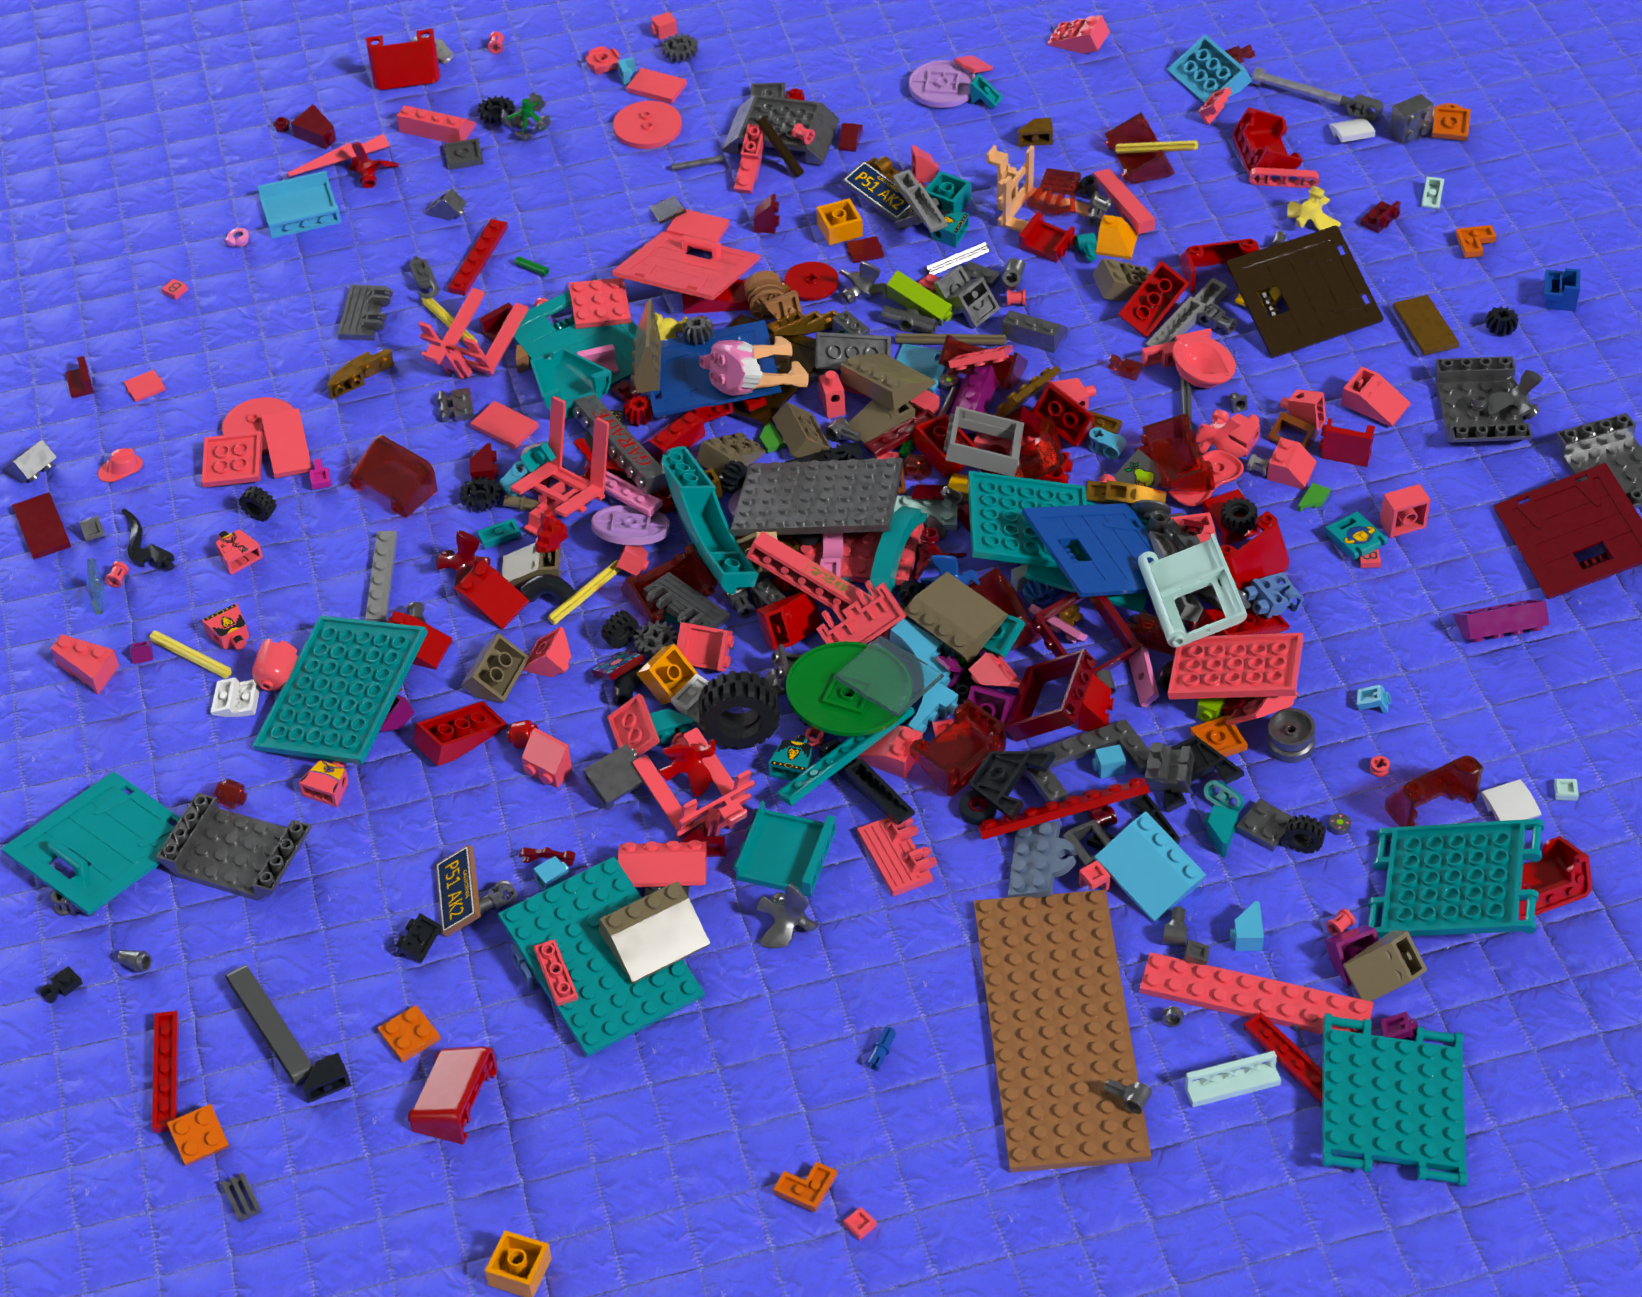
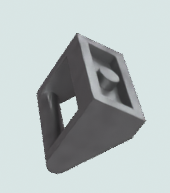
M1096 820L1072 828L1063 835L1074 846L1077 855L1086 866L1095 862L1094 857L1096 855L1090 856L1080 842L1082 838L1093 830L1105 846L1112 841Z

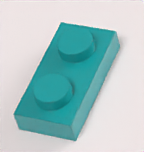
M514 518L478 530L477 535L484 549L520 537L521 531Z

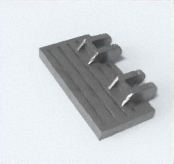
M350 285L337 333L338 340L375 341V331L383 330L385 327L384 322L387 319L385 313L382 312V306L390 305V297H392L393 291L386 286Z
M670 572L645 587L642 595L649 602L659 598L656 602L657 608L661 609L668 605L666 612L675 617L679 623L690 620L688 623L718 628L728 621L730 613Z

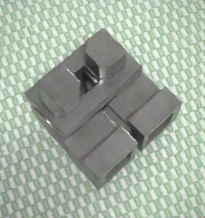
M1151 743L1145 773V780L1149 782V787L1155 791L1171 790V792L1189 793L1194 765V755L1191 747L1182 746L1181 749L1172 750L1171 746H1164L1163 743Z

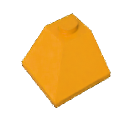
M1103 215L1099 228L1096 255L1132 259L1138 233L1123 218Z

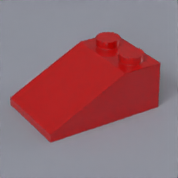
M483 560L454 588L462 602L502 630L530 602L497 570Z
M394 611L387 622L421 626L427 629L428 633L412 663L414 665L436 670L453 641L448 635L409 614Z

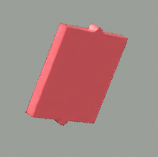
M973 55L954 58L955 63L973 73L993 69L991 65Z
M154 370L124 381L128 394H131L135 402L166 390L162 383V378L158 377Z

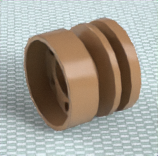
M759 271L752 274L744 283L745 296L753 317L760 320L774 319L775 317L767 310L763 302L785 294L779 275L773 271Z

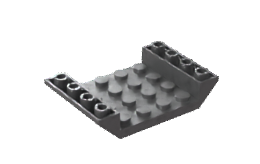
M754 95L739 106L722 147V152L739 154L748 124L758 125L757 120L765 116L789 150L806 152V163L823 165L839 124V118L820 102ZM797 123L802 124L806 129L815 131V137L810 144L807 145L803 140L792 137V129ZM765 135L763 147L775 148Z
M1513 356L1436 359V391L1448 442L1532 440L1529 423H1524L1523 417H1519L1516 406L1509 405L1490 416L1488 415V405L1482 411L1473 410L1471 405H1469L1473 395H1484L1487 397L1488 402L1490 395L1493 393L1510 392L1506 378L1511 375L1515 376L1516 369Z
M1627 413L1556 433L1562 462L1572 475L1606 463L1634 508L1642 506V447L1634 438L1636 425ZM1587 476L1577 479L1576 481L1581 482L1583 480H1586Z
M196 793L160 849L156 859L181 879L257 901L274 892L312 829V825L292 820L286 828L220 809L215 797Z

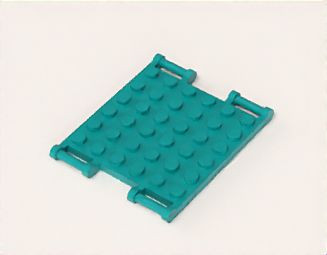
M1541 819L1378 829L1377 854L1373 860V867L1376 870H1384L1388 867L1385 897H1372L1368 900V908L1370 909L1368 926L1376 928L1378 938L1384 937L1392 930L1408 931L1410 936L1521 931L1527 934L1535 933V904L1538 901L1539 893L1533 889L1521 890L1524 860L1539 862L1542 858L1540 842L1541 832L1544 830V821ZM1526 830H1532L1531 849H1525ZM1392 838L1390 856L1385 857L1387 841ZM1520 901H1526L1525 920H1519ZM1383 908L1381 927H1377L1378 911Z
M1324 1013L1322 1166L1330 1167L1335 1165L1362 1169L1363 1172L1371 1173L1372 1160L1416 1166L1417 1180L1425 1181L1426 1179L1457 1183L1458 1186L1466 1187L1468 1174L1466 1173L1463 1033L1455 1032L1451 1034L1424 1030V1027L1416 1026L1415 1039L1410 1041L1371 1035V1019H1363L1362 1021L1334 1017L1332 1014ZM1332 1026L1360 1029L1362 1033L1332 1029ZM1423 1039L1453 1043V1047L1424 1043ZM1332 1154L1362 1158V1160L1333 1156ZM1427 1168L1439 1169V1170H1446V1171H1453V1172H1457V1174H1456V1173H1449V1172L1429 1170V1169H1427Z

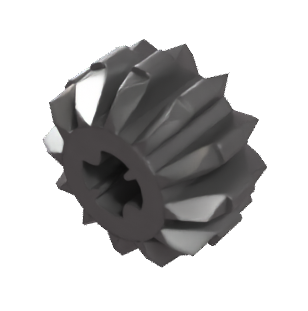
M692 316L691 319H686V322L682 324L683 337L689 344H704L705 341H710V337H713V323L707 316Z

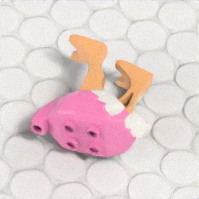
M775 336L774 345H751L747 342L736 340L718 341L712 346L710 354L700 356L699 359L700 367L710 370L711 384L722 393L732 396L747 395L752 393L753 389L777 385H790L791 387L808 386L809 374L798 361L791 362V371L789 373L777 374L763 373L761 371L760 365L757 363L759 358L774 355L775 361L782 362L792 356V345L782 336Z

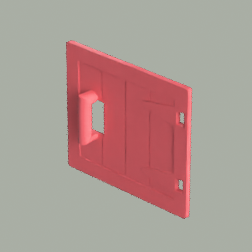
M661 232L612 271V276L714 300L760 260L761 255L722 246L721 243L688 235L680 236ZM694 248L711 252L712 258L706 259L686 253Z

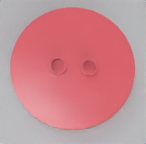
M660 101L636 102L626 106L617 113L613 121L614 134L620 142L633 148H658L669 144L678 137L682 130V118L678 110L667 103Z
M271 397L245 401L234 407L226 415L222 425L223 435L261 431L263 435L262 455L268 454L269 450L261 415L294 408L281 399Z

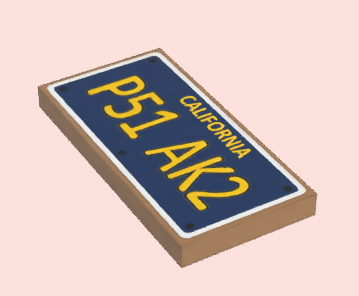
M469 844L436 864L442 934L447 937L481 917L474 847Z

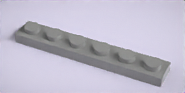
M377 531L365 616L367 621L387 623L398 538L397 531Z

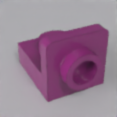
M1407 1011L1381 1019L1384 1037L1403 1039L1410 1036L1412 1041H1414L1418 1023L1415 1018L1412 1019Z

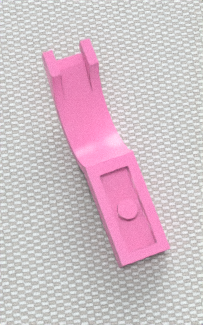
M823 533V558L820 560V566L841 578L844 552L843 533Z

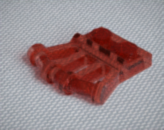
M1046 168L1041 184L1028 199L1027 206L1035 207L1044 214L1050 212L1059 216L1062 213H1076L1075 195L1081 174L1079 172ZM1047 191L1043 204L1037 201ZM1053 193H1059L1055 206L1049 205ZM1065 195H1069L1070 205L1062 206Z

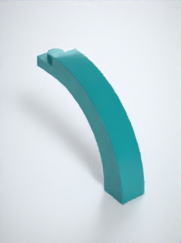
M902 506L893 514L890 531L883 532L872 566L870 581L875 588L884 582L894 596L895 580L903 549L913 530L918 525L924 523L927 518V513H922L921 509Z

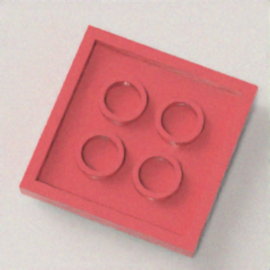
M623 278L569 283L576 329L631 323Z
M1011 344L958 355L948 362L950 368H955L956 371L966 369L973 364L974 367L982 366L991 360L993 363H997L1007 359L1009 354L1013 352Z
M261 431L204 437L203 487L260 481L263 441Z

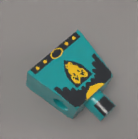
M942 209L940 212L947 221L948 227L932 232L931 237L934 240L956 248L969 228V213Z
M797 735L794 741L782 740L768 763L769 777L792 781L811 767L812 746L806 744L807 738L805 736Z

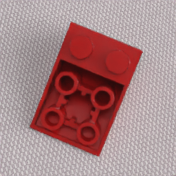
M805 592L797 593L756 609L766 646L773 651H776L779 644H784V648L796 644L815 632L816 628L822 625L815 598Z

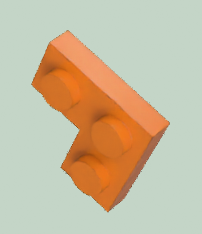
M1492 225L1458 228L1455 232L1465 258L1483 256L1484 250L1481 244L1496 242L1497 237Z
M816 1162L805 1180L784 1171L773 1188V1194L816 1213L837 1177V1170Z

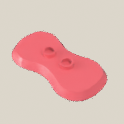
M1223 450L1209 451L1200 458L1192 470L1173 477L1167 484V491L1178 503L1186 507L1194 508L1201 506L1203 501L1211 497L1216 488L1236 480L1243 473L1244 465L1229 452Z

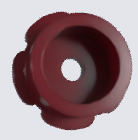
M279 117L274 121L273 126L277 132L283 133L289 130L290 121L284 117Z

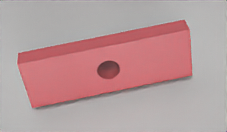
M555 939L535 945L533 950L556 1007L578 1000V994Z

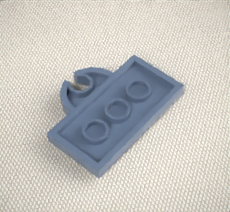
M1058 821L1045 822L1016 830L1008 897L1038 898L1052 896L1054 878L1065 875L1076 864L1074 856L1077 855L1074 846L1070 841L1059 838L1060 825ZM1065 855H1072L1066 859H1062V857Z

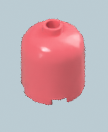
M267 639L259 647L252 668V677L255 683L266 691H279L290 677L298 658L296 654L297 649L283 640H280V643L271 642L272 639Z

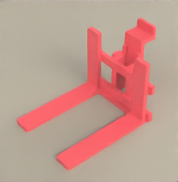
M472 288L443 340L439 339L431 325L421 321L418 323L423 331L420 334V338L431 343L427 351H422L421 355L426 361L437 365L441 364L449 375L452 370L455 371L460 379H463L464 376L469 378L472 374L471 369L489 376L494 375V370L524 319L528 307L519 303L514 304L485 356L475 340L465 337L463 341L468 349L456 346L485 296L484 291ZM463 355L475 358L477 362L466 359Z
M556 396L551 398L548 443L556 458L511 485V490L520 495L531 488L541 493L538 495V502L541 504L529 512L528 524L524 526L525 531L537 536V530L541 525L540 517L542 512L550 510L555 515L559 514L567 517L574 511L585 512L587 507L584 505L594 498L599 501L605 498L609 422L599 417L594 420L591 476L589 481L562 467L566 402ZM549 476L559 480L558 483L550 488L540 484ZM568 486H570V487L573 488V489L570 490L569 492H568Z
M698 728L690 730L683 736L688 745L695 743L705 746L708 744ZM716 754L703 758L702 762L709 770L713 778L712 781L722 797L696 811L698 805L696 799L681 807L648 755L633 761V766L677 831L676 837L678 839L686 837L701 824H704L706 836H718L720 829L728 826L729 829H732L735 823L746 818L748 811L743 809L742 805L751 799L750 793L746 794V791L755 785L753 780L749 782L751 777L750 770L748 769L737 775L734 783Z

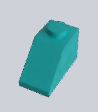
M1213 805L1211 813L1207 812L1204 820V825H1207L1206 834L1222 857H1226L1236 826L1238 825L1239 811Z

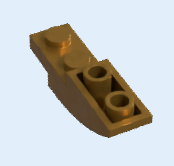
M384 349L373 355L367 351L340 368L327 383L331 400L365 385L364 379L394 366L390 349Z
M1107 480V483L1087 481L1086 499L1089 502L1102 504L1127 503L1132 509V503L1138 500H1155L1165 503L1166 492L1118 481Z

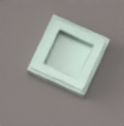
M1554 779L1556 800L1578 801L1577 779Z

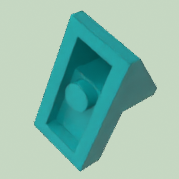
M979 73L969 84L972 104L980 98L993 110L1003 98Z
M545 441L524 448L520 458L531 473L540 465L552 462L556 456Z

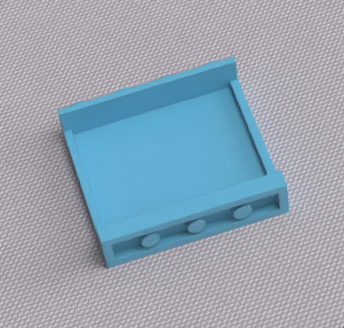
M327 171L258 186L272 239L342 223L339 208L336 205L328 180Z

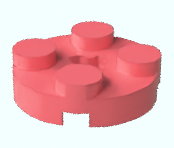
M606 46L596 47L589 51L588 56L586 55L588 68L597 75L618 69L619 52L612 47L611 50L606 49Z

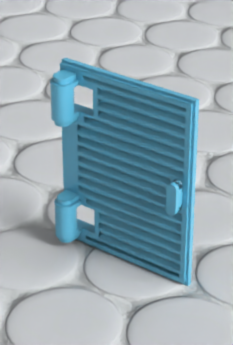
M902 343L896 360L935 380L936 384L930 387L928 391L936 394V388L940 385L939 379L944 374L947 358H950L951 352L947 347L939 350Z

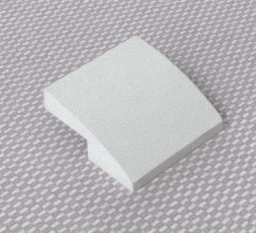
M1364 118L1329 124L1334 137H1338L1341 143L1375 137L1374 128Z
M696 673L671 699V703L681 714L694 718L695 726L701 729L699 724V695L703 687L708 685L709 681Z
M234 677L217 681L211 714L222 717L255 715L261 687L253 679L239 682Z
M1521 779L1481 792L1488 811L1493 812L1496 821L1535 819L1542 815L1532 794Z

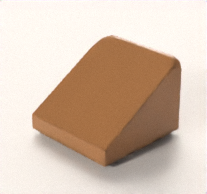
M517 345L515 360L517 372L521 373L530 369L527 352L521 345Z

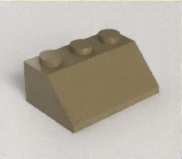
M786 402L772 417L776 424L775 428L781 433L783 442L788 446L789 453L794 458L825 451L831 447L812 413Z
M497 633L486 641L460 686L476 698L503 703L530 656L500 633Z

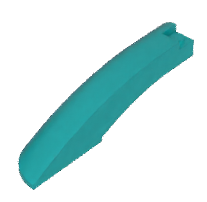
M686 446L667 450L661 462L667 484L681 521L702 560L727 593L735 594L738 587H755L759 573L743 553L734 536L731 535V530L715 492V485Z

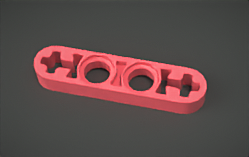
M1257 167L1250 170L1249 181L1251 184L1259 186L1311 188V186H1318L1319 174L1313 170ZM1277 175V176H1279L1280 178H1279V179H1272L1271 176ZM1295 176V177H1297L1298 179H1297V180H1290L1289 177Z

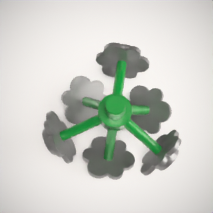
M531 93L528 99H523L521 110H517L516 113L508 116L506 111L502 110L501 121L504 125H508L510 129L512 124L523 128L522 131H515V135L519 136L518 138L522 140L534 137V134L531 132H526V127L531 123L530 117L536 122L532 128V131L535 133L544 131L551 124L549 115L539 117L534 112L535 110L540 112L545 107V101L542 100V96L539 94Z

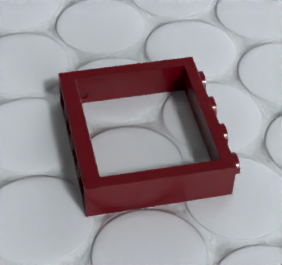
M1077 592L1038 612L1031 622L1034 631L1041 635L1045 647L1052 651L1055 658L1066 655L1067 652L1045 621L1087 598L1080 597ZM1106 595L1090 596L1088 598L1126 651L1095 668L1093 674L1101 670H1111L1128 660L1142 647ZM1072 674L1067 675L1069 681L1071 680Z
M1082 649L1027 667L1004 729L1017 742L1074 725L1097 663L1086 649ZM1072 674L1061 707L1032 717L1043 684Z

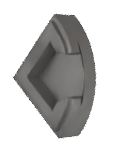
M929 515L927 528L936 529L939 538H946L947 532L943 524L936 517Z

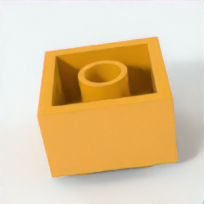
M850 198L816 207L817 225L829 245L863 237L862 218Z
M671 644L662 647L636 674L660 704L663 705L670 703L671 699L697 671L677 646Z
M504 1230L485 1269L488 1286L523 1297H534L552 1259L549 1244Z

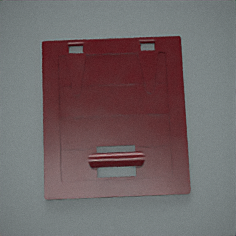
M1606 463L1494 505L1497 515L1547 599H1552L1642 564V519ZM1587 476L1586 480H1583L1581 482L1576 481L1577 479ZM1529 498L1528 502L1519 505L1518 502ZM1604 543L1606 547L1605 553L1578 563L1573 555L1579 551Z

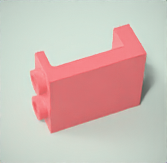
M681 622L676 646L692 666L726 672V668H729L731 657L728 656L729 650L734 644L733 631Z

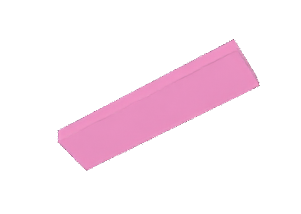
M606 471L604 493L649 517H652L663 506L661 499L651 494L646 495L638 487Z

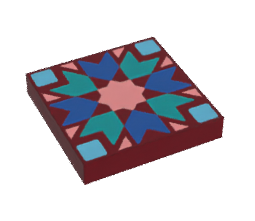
M624 650L591 669L595 677L612 681L645 660L642 654Z

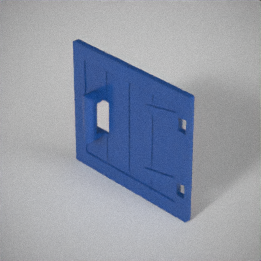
M762 320L714 330L713 337H710V341H705L704 344H689L683 336L661 340L660 390L649 391L654 417L780 393V385L753 389L752 393L747 395L732 396L722 393L711 384L710 370L702 369L699 364L700 356L710 354L712 346L718 341L736 340L744 341L751 345H771L766 321ZM773 355L758 359L763 373H777ZM662 395V398L655 399V396Z
M1127 503L1023 508L1022 515L1080 597L1149 593L1138 565V557L1144 552H1154L1149 538V532ZM1070 540L1078 542L1090 561L1077 560L1068 547ZM1148 557V562L1151 563L1153 558Z

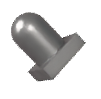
M1235 392L1231 393L1229 401L1232 403V412L1237 413L1247 410V396H1240Z

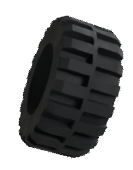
M730 671L729 674L724 675L723 673L718 675L717 679L713 678L701 690L699 695L700 728L708 739H714L719 746L725 745L726 748L730 749L732 747H737V749H743V747L752 748L757 743L759 745L764 743L766 738L769 739L778 728V722L780 721L778 693L773 684L769 683L763 676L760 678L758 674L753 672L749 674L747 671H741V673ZM734 707H747L752 709L745 713H731L726 711Z

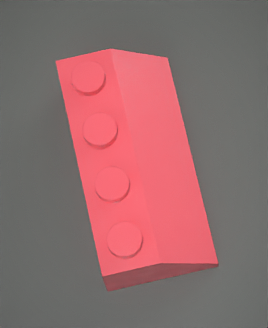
M405 105L397 114L400 132L447 143L466 140L476 126V122L465 118Z
M692 840L690 842L669 841L667 843L650 841L645 844L626 842L619 844L618 863L634 887L668 886L676 881L681 886L706 885L708 867L706 842Z

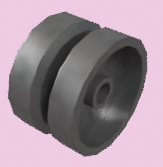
M1287 708L1276 712L1270 718L1268 723V746L1272 755L1282 762L1296 763L1307 759L1313 753L1315 748V723L1308 713L1301 709Z

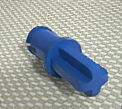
M885 1027L878 1041L873 1043V1050L865 1063L867 1067L872 1064L870 1069L878 1071L885 1055L889 1054V1047L896 1036L893 1028Z

